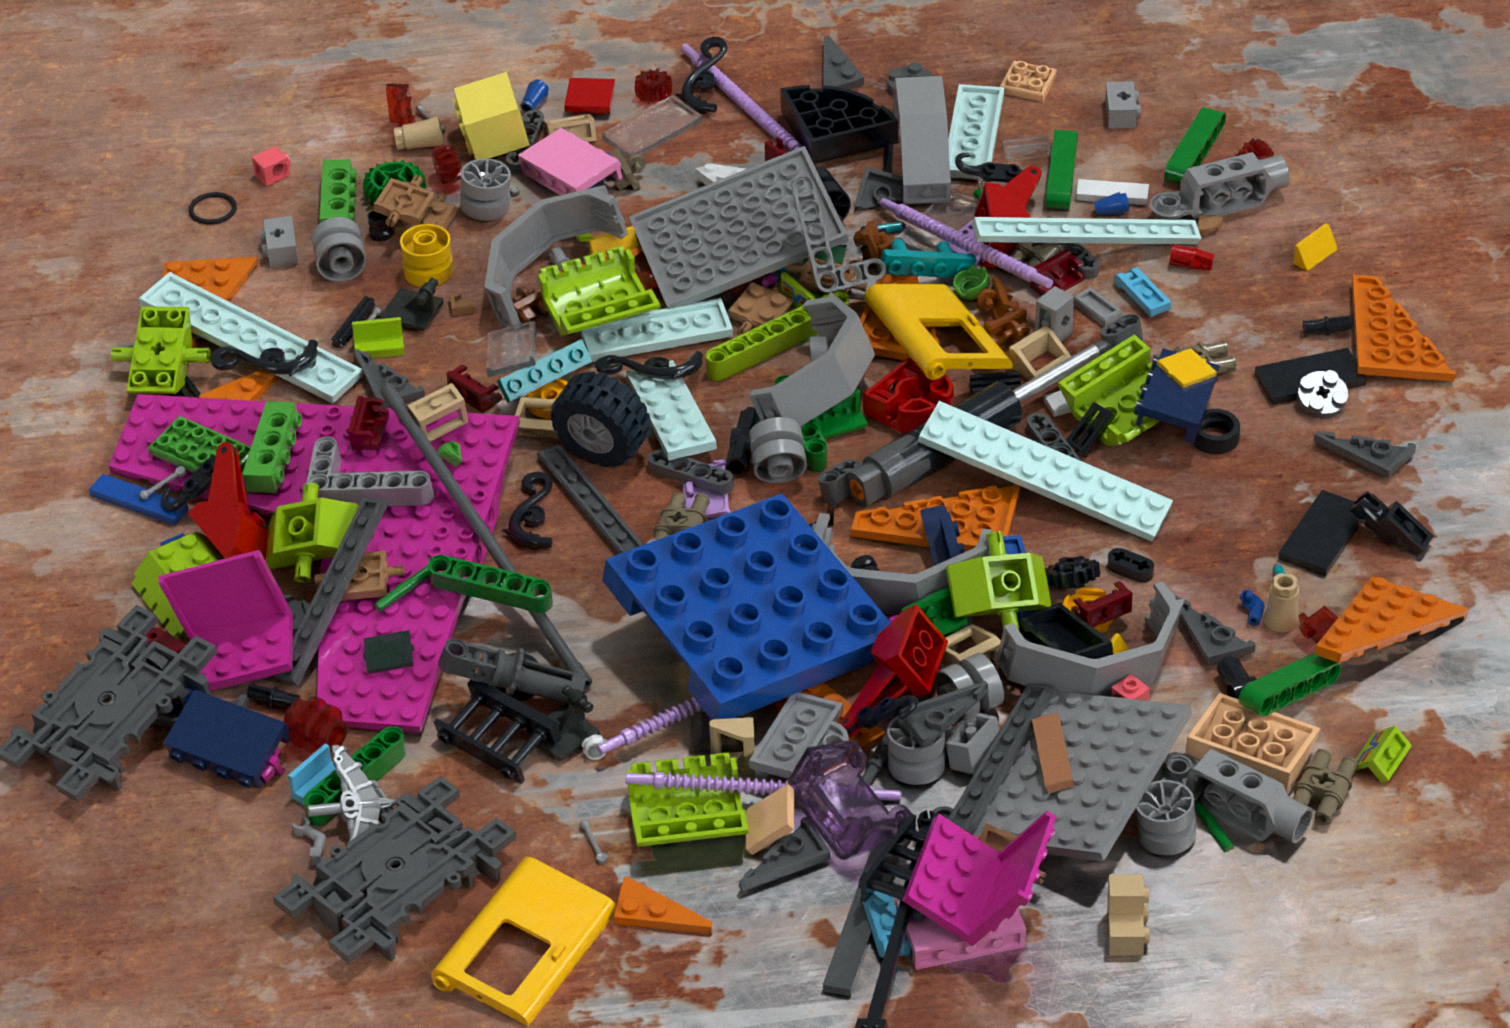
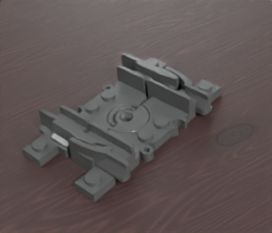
M135 605L117 624V631L109 627L103 629L98 635L100 643L93 650L86 652L89 662L86 664L76 662V668L58 686L57 694L54 691H47L43 694L45 704L40 705L32 713L34 721L33 733L35 734L32 735L16 725L12 728V735L0 747V760L19 769L35 751L52 760L58 773L64 775L56 784L58 792L77 802L99 782L120 791L123 788L120 774L124 769L119 758L123 754L130 753L126 743L130 740L140 742V736L156 720L159 710L163 713L170 712L173 709L172 702L183 707L186 704L184 698L190 692V690L186 689L187 687L193 691L198 690L210 694L208 679L199 672L218 653L216 645L195 636L178 654L155 641L150 644L148 637L145 635L158 623L157 616ZM111 699L109 702L104 703L105 700Z
M439 776L417 792V798L409 793H405L397 798V808L390 813L381 814L382 823L384 824L375 825L373 822H369V828L349 841L345 850L340 845L333 846L330 849L331 858H326L316 865V878L313 883L315 887L296 874L291 878L290 885L273 896L274 904L292 919L313 905L323 922L337 934L329 940L330 949L348 964L366 950L375 948L388 960L392 961L395 959L396 943L400 941L399 926L410 923L408 912L417 911L422 915L423 908L442 895L447 885L451 890H458L462 884L470 889L473 886L472 880L481 874L479 871L497 883L500 880L501 862L494 855L516 840V831L498 818H495L478 832H475L468 826L463 829L462 821L444 809L460 797V791L445 778ZM394 865H400L398 868H392Z

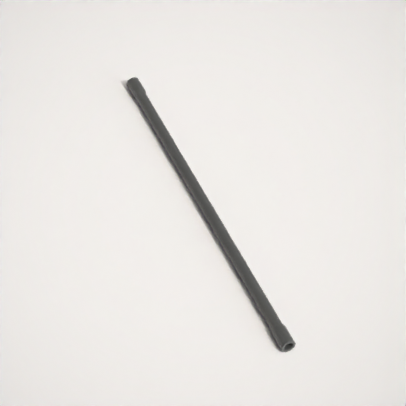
M384 385L380 390L381 395L400 419L498 567L518 573L405 406L402 397L394 385ZM528 611L567 668V671L585 675L584 690L590 687L593 682L582 664L577 661L546 613Z

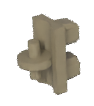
M619 148L613 150V153L621 164L623 177L619 181L613 178L618 189L622 190L629 185H632L634 190L640 188L633 173L642 172L646 165L644 157L639 154H631L625 160Z

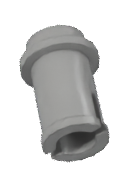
M556 247L552 249L554 255L549 252V258L554 265L558 266V270L562 271L560 263L570 259L565 256L561 248Z

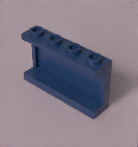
M1162 348L1160 356H1154L1145 385H1143L1140 398L1137 401L1134 415H1138L1136 425L1141 426L1143 418L1146 416L1187 429L1184 441L1194 444L1217 379L1220 365L1207 362L1217 372L1216 376L1182 388L1172 378L1167 377L1168 374L1157 365L1158 360L1178 352Z
M194 690L163 744L169 752V757L179 763L186 761L198 770L205 771L208 769L213 771L222 779H235L246 788L253 786L261 789L263 782L260 776L280 742L288 744L293 734L283 721Z

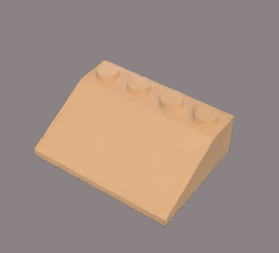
M1219 693L1188 735L1185 754L1191 755L1199 761L1207 751L1213 749L1268 777L1274 778L1284 785L1287 795H1289L1316 742L1320 728L1276 712L1262 717L1240 705L1238 699Z

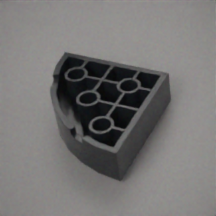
M810 85L780 88L781 112L797 140L802 144V147L805 146L813 163L881 148L887 143L892 145L899 143V121L890 110L883 105L880 107L873 103V99L867 95L850 89L825 85L823 89H810Z

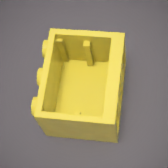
M507 72L454 88L456 97L452 98L469 155L474 154L475 159H489L530 146Z

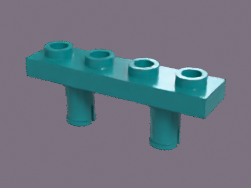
M902 239L894 240L891 243V250L884 249L881 261L886 269L884 275L954 278L960 271L967 270L971 265L975 266L977 260L974 254L953 253L950 244L946 241H941L937 244L936 252L909 251Z
M581 339L496 382L506 402L509 403L592 362V359Z

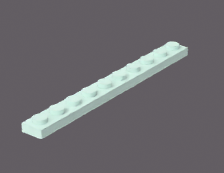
M974 217L972 221L977 242L1199 244L1201 240L1195 220Z

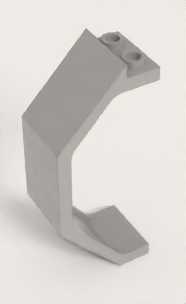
M942 76L895 78L893 86V115L900 122L903 204L951 202L947 111Z
M606 185L538 200L492 239L485 290L499 324L514 331L521 326L511 299L514 278L552 244L562 239L595 231H603L619 239H623L628 234L625 220L618 207L619 203L613 195L608 194Z
M832 292L826 298L807 300L803 305L804 310H808L812 319L810 323L813 325V330H817L819 336H826L828 345L831 346L825 354L772 387L751 391L749 397L760 421L775 417H785L795 420L800 426L806 424L852 395L875 356L858 314Z
M819 513L817 522L812 524V529L882 613L899 615L901 613L900 609L945 587L949 588L946 571L947 565L990 556L986 534L993 532L990 529H982L978 544L973 549L920 573L905 574L848 567L835 554L836 546L830 545L833 538L832 528L827 527L830 514Z
M1164 582L1154 584L1153 588L1156 591V595L1150 598L1148 606L1151 612L1144 619L1157 638L1151 644L1099 659H1090L1031 643L1024 639L1016 625L1012 623L1004 626L996 662L1008 681L1025 686L1027 684L1049 685L1057 693H1080L1111 697L1112 686L1130 674L1147 686L1153 685L1176 632L1185 598L1176 600L1174 593L1168 589Z

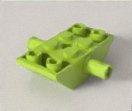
M141 306L133 347L113 346L111 348L112 362H131L126 391L127 393L176 394L185 386L188 364L209 363L210 360L207 358H210L211 355L209 348H191L192 335L189 307Z
M310 482L308 483V488L306 483L303 484L302 502L277 506L269 521L266 563L269 569L296 564L294 580L298 583H309L311 581V565L313 561L334 557L359 507L356 503L318 498L319 485Z
M998 531V534L997 532H991L986 534L990 556L946 566L954 617L998 614L1001 616L1003 630L1005 625L1012 623L1019 630L1017 612L1042 610L1051 607L1043 557L1033 553L1006 554L1003 532Z

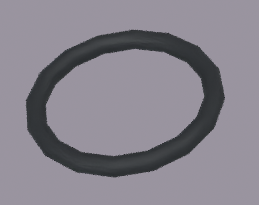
M221 192L202 194L192 200L189 205L190 216L197 222L204 224L224 222L231 218L237 210V202L234 198ZM208 197H222L231 202L232 209L228 214L218 219H203L196 216L194 206L199 201Z

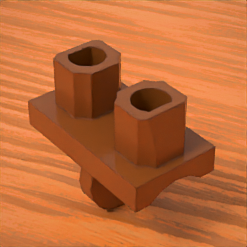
M874 221L867 222L865 229L855 232L853 237L856 247L866 245L868 247V250H864L862 253L863 261L869 259L881 260L883 250H891V243L896 240L892 235L886 236L885 232L879 233ZM870 263V264L868 265V266H870V265H876L877 269H878V266H879V265L876 264V263Z
M993 277L991 289L984 288L977 296L979 306L990 309L994 320L1003 317L1006 312H1014L1019 309L1018 302L1011 301L1014 293L1012 286L1003 285L1000 277Z
M520 286L516 289L517 296L513 298V305L519 320L526 327L534 324L538 316L534 311L539 310L543 316L550 315L544 305L540 290L535 291L534 288L528 290L525 286Z
M1020 308L1014 312H1006L1001 318L985 322L984 329L998 346L1010 340L1019 341L1023 338V334L1030 332L1026 319L1027 310Z

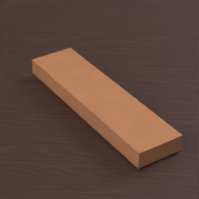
M1058 712L1032 719L1047 793L1074 787Z

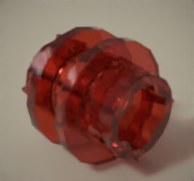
M315 696L307 700L296 699L284 717V722L289 728V741L296 747H304L306 752L311 755L324 744L329 745L330 753H333L332 745H339L341 747L349 728L342 721V711L337 706L327 705L324 699Z

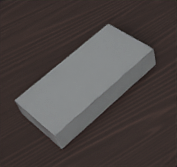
M1091 287L1074 296V306L1103 327L1123 316L1121 309Z

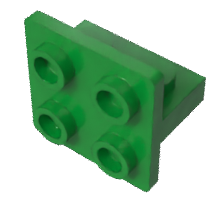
M857 387L852 395L815 417L824 439L867 427V421L861 413L860 391Z
M948 587L900 609L902 612L917 604L942 635L957 632L961 629V626L968 623L966 617H954L951 594Z

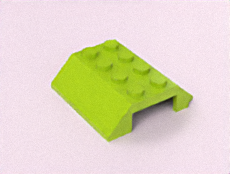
M623 246L606 250L608 260H605L603 252L584 256V267H582L580 258L560 263L562 273H559L556 264L540 269L538 284L543 302L561 336L660 308V303L652 289L645 291L636 275L635 259L630 249L624 251Z
M1135 334L1058 382V386L1073 416L1078 421L1082 419L1093 402L1116 416L1099 439L1106 446L1129 442L1140 435L1141 431H1146L1160 422L1159 420L1144 416L1141 426L1136 425L1138 415H1134V410L1152 363L1150 362L1151 348ZM1097 411V413H1096L1095 416L1092 418V420L1089 422V424L1093 422V420H1094V419L1096 418V416L1098 415L1099 411Z
M193 532L149 551L134 572L136 577L131 584L139 595L142 596V599L149 608L154 611L153 613L162 625L165 626L169 634L177 639L183 636L186 641L189 638L159 585V576L225 558L206 535Z
M729 752L710 754L711 765L706 766L705 755L683 757L684 768L682 769L678 768L677 758L655 761L656 772H663L664 775L671 773V776H675L676 773H679L680 777H683L684 774H687V777H691L694 774L696 778H699V775H703V778H707L710 775L712 779L715 776H718L719 779H723L726 776L727 780H730L731 777H734V780H738L736 757L730 758ZM650 761L631 763V769L626 770V773L654 775V772H651ZM627 784L635 844L637 847L749 834L746 813L742 808L741 797L737 791L731 794L729 790H726L725 793H722V790H718L715 793L714 789H710L709 792L706 789H702L699 792L698 788H694V791L686 788L684 791L682 787L675 790V787L672 786L668 790L667 786H663V789H654L653 785Z

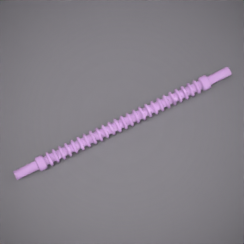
M687 43L682 45L681 50L692 60V64L695 67H699L709 60L702 53H697ZM715 65L708 70L714 74L716 86L748 113L774 139L776 137L781 138L783 146L788 152L802 147L799 141L792 137L788 131L781 127L755 101H752L744 91L738 88Z
M882 198L880 201V206L895 213L897 218L920 229L922 228L924 231L970 252V254L979 256V258L999 268H1003L1005 271L1013 273L1027 282L1034 281L1048 289L1053 285L1052 279L1037 273L1035 268L1023 264L1021 261L1013 259L988 245H984L982 242H977L974 238H970L964 233L941 224V222L927 217L917 210H913L904 204L898 205L886 198Z
M692 697L691 702L685 700L684 705L682 703L678 704V708L672 706L671 711L666 709L664 714L658 713V717L652 716L651 720L645 719L644 724L642 722L638 723V727L632 725L631 729L625 728L621 730L620 735L598 744L597 750L600 755H603L622 745L629 746L635 742V739L640 741L641 736L647 737L648 733L654 734L655 729L660 731L661 727L667 728L668 723L674 725L675 720L680 722L681 717L686 719L688 714L693 716L695 711L700 712L702 707Z
M654 772V775L626 773L625 784L653 785L654 789H663V786H667L669 790L673 786L675 790L682 787L684 791L686 788H690L691 791H694V788H698L699 792L702 789H706L707 792L710 789H714L715 793L718 790H722V793L729 790L731 794L734 791H737L738 794L745 791L746 795L749 792H753L754 795H757V792H761L762 796L765 793L770 795L788 784L794 789V798L796 795H800L801 798H804V795H808L809 799L812 796H816V799L823 796L825 800L828 797H832V800L839 797L840 801L843 798H847L848 801L854 798L856 802L862 799L863 802L871 803L873 800L899 802L901 800V791L873 789V786L868 785L863 786V788H860L859 785H856V788H852L851 784L848 787H844V784L836 787L835 783L832 786H829L828 783L821 786L820 782L817 785H813L812 782H809V785H805L804 781L801 784H797V781L790 784L788 780L785 783H781V780L774 783L773 779L770 782H766L765 779H762V782H758L757 778L754 781H750V778L743 781L741 777L738 780H734V777L727 780L726 776L723 779H719L718 776L712 779L710 775L707 778H703V775H699V778H696L694 774L691 777H687V774L680 777L679 773L671 776V773L664 775L663 772Z

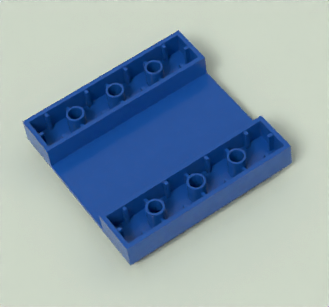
M783 493L607 558L605 561L603 583L629 616L644 611L690 669L687 689L711 720L736 718L875 662L876 660L871 654V650L876 637L891 623Z

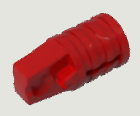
M1173 244L1169 265L1189 269L1211 270L1214 254L1197 248Z

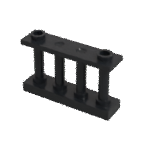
M470 679L467 683L471 694L470 701L449 725L437 718L435 719L434 725L437 730V737L444 744H452L497 769L506 779H514L522 784L525 778L520 765L541 740H548L553 744L560 740L562 736L558 724L553 719L495 687ZM484 705L491 709V712L470 736L459 731L460 727L479 706ZM500 717L510 719L512 723L490 748L479 742ZM526 728L533 732L511 760L500 754L520 729Z
M911 813L904 823H900L895 836L870 869L862 873L858 883V887L861 888L860 901L866 903L874 891L903 900L906 892L905 889L882 880L889 874L910 881L913 871L895 865L899 857L917 863L920 852L907 847L911 841L924 844L927 834L916 830V815ZM912 907V920L922 923L926 916Z

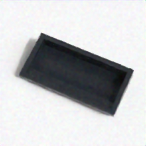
M1061 603L1017 618L1019 627L1043 646L1090 659H1099L1113 655L1112 642Z

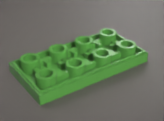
M178 416L148 447L151 455L178 467L183 466L185 470L194 473L205 460L216 457V450L221 443L229 442L238 449L242 472L251 447Z

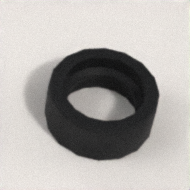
M1206 410L1194 445L1199 450L1209 454H1224L1232 451L1237 447L1240 439V422L1238 418L1226 410ZM1218 427L1227 430L1229 433L1222 436H1213L1203 432V430Z

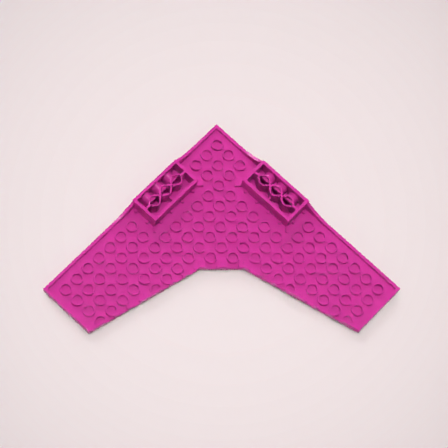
M137 394L109 463L110 472L135 480L146 479L153 485L175 473L178 466L151 455L148 447L178 416L251 447L266 401ZM295 403L298 413L302 415V424L300 428H297L296 443L291 447L290 462L285 466L283 483L279 484L277 493L247 492L244 483L248 508L258 510L261 515L270 517L277 506L302 502L303 484L307 482L314 444L322 437H332L337 442L342 461L339 473L425 471L430 476L434 499L426 505L387 506L365 551L366 553L386 550L388 567L404 565L405 576L389 577L386 595L403 581L428 565L430 558L435 555H446L483 564L486 557L487 549L400 419L390 408H386L389 410V417L380 450H352L348 429L354 406ZM452 412L426 425V431L429 432L458 417L457 412ZM467 413V424L430 443L437 453L438 448L444 443L455 441L460 444L462 462L455 467L443 458L441 459L493 534L500 512L499 505L504 474L520 420L519 416ZM186 470L185 476L176 477L165 485L170 486L171 490L181 492L184 482L193 473ZM210 486L204 491L200 498L208 500ZM333 557L321 559V574H326ZM429 576L381 612L375 608L374 603L384 596L340 601L318 649L316 714L318 726L383 730L386 727L393 726L400 728L403 732L421 733L441 673L438 660L446 641L452 638L466 595L434 587Z

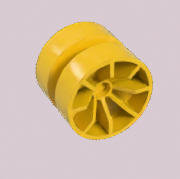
M421 224L409 228L402 234L400 247L403 273L409 283L422 287L424 283H428L430 278H435L438 281V285H441L451 278L454 268L450 234L446 229L434 224Z

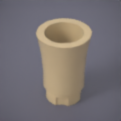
M439 115L427 120L405 124L403 127L394 128L398 150L444 147Z
M1277 574L1270 586L1268 605L1263 620L1269 629L1276 632H1291L1300 625L1298 580L1292 574Z

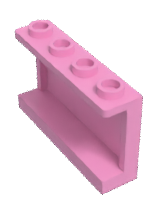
M559 128L518 155L524 175L559 195L588 189L608 175L618 181L623 178L621 164L617 158L606 154L603 150L592 146L587 141H583L573 133H569L562 128Z
M1018 908L1010 919L1005 918L995 932L990 931L974 946H971L928 917L922 923L912 920V911L906 929V934L913 950L915 970L1026 947V927Z

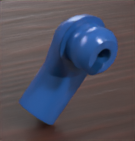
M1244 590L1240 594V600L1243 607L1249 611L1247 621L1250 625L1257 626L1260 624L1264 612V602L1256 594H1253L1251 590Z

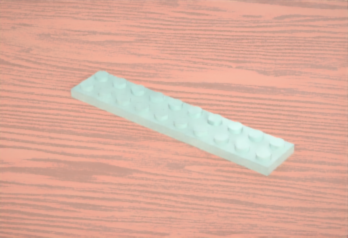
M171 272L139 297L140 306L189 307L191 332L220 347L236 348L256 358H260L261 353L265 349L280 348L285 353L284 362H289L296 359V356L301 355L304 348L308 345V341ZM317 347L318 355L308 368L295 373L291 377L289 374H275L333 404L363 377V369Z
M941 401L936 405L918 438V442L1151 542L1154 541L1172 506L1173 500Z

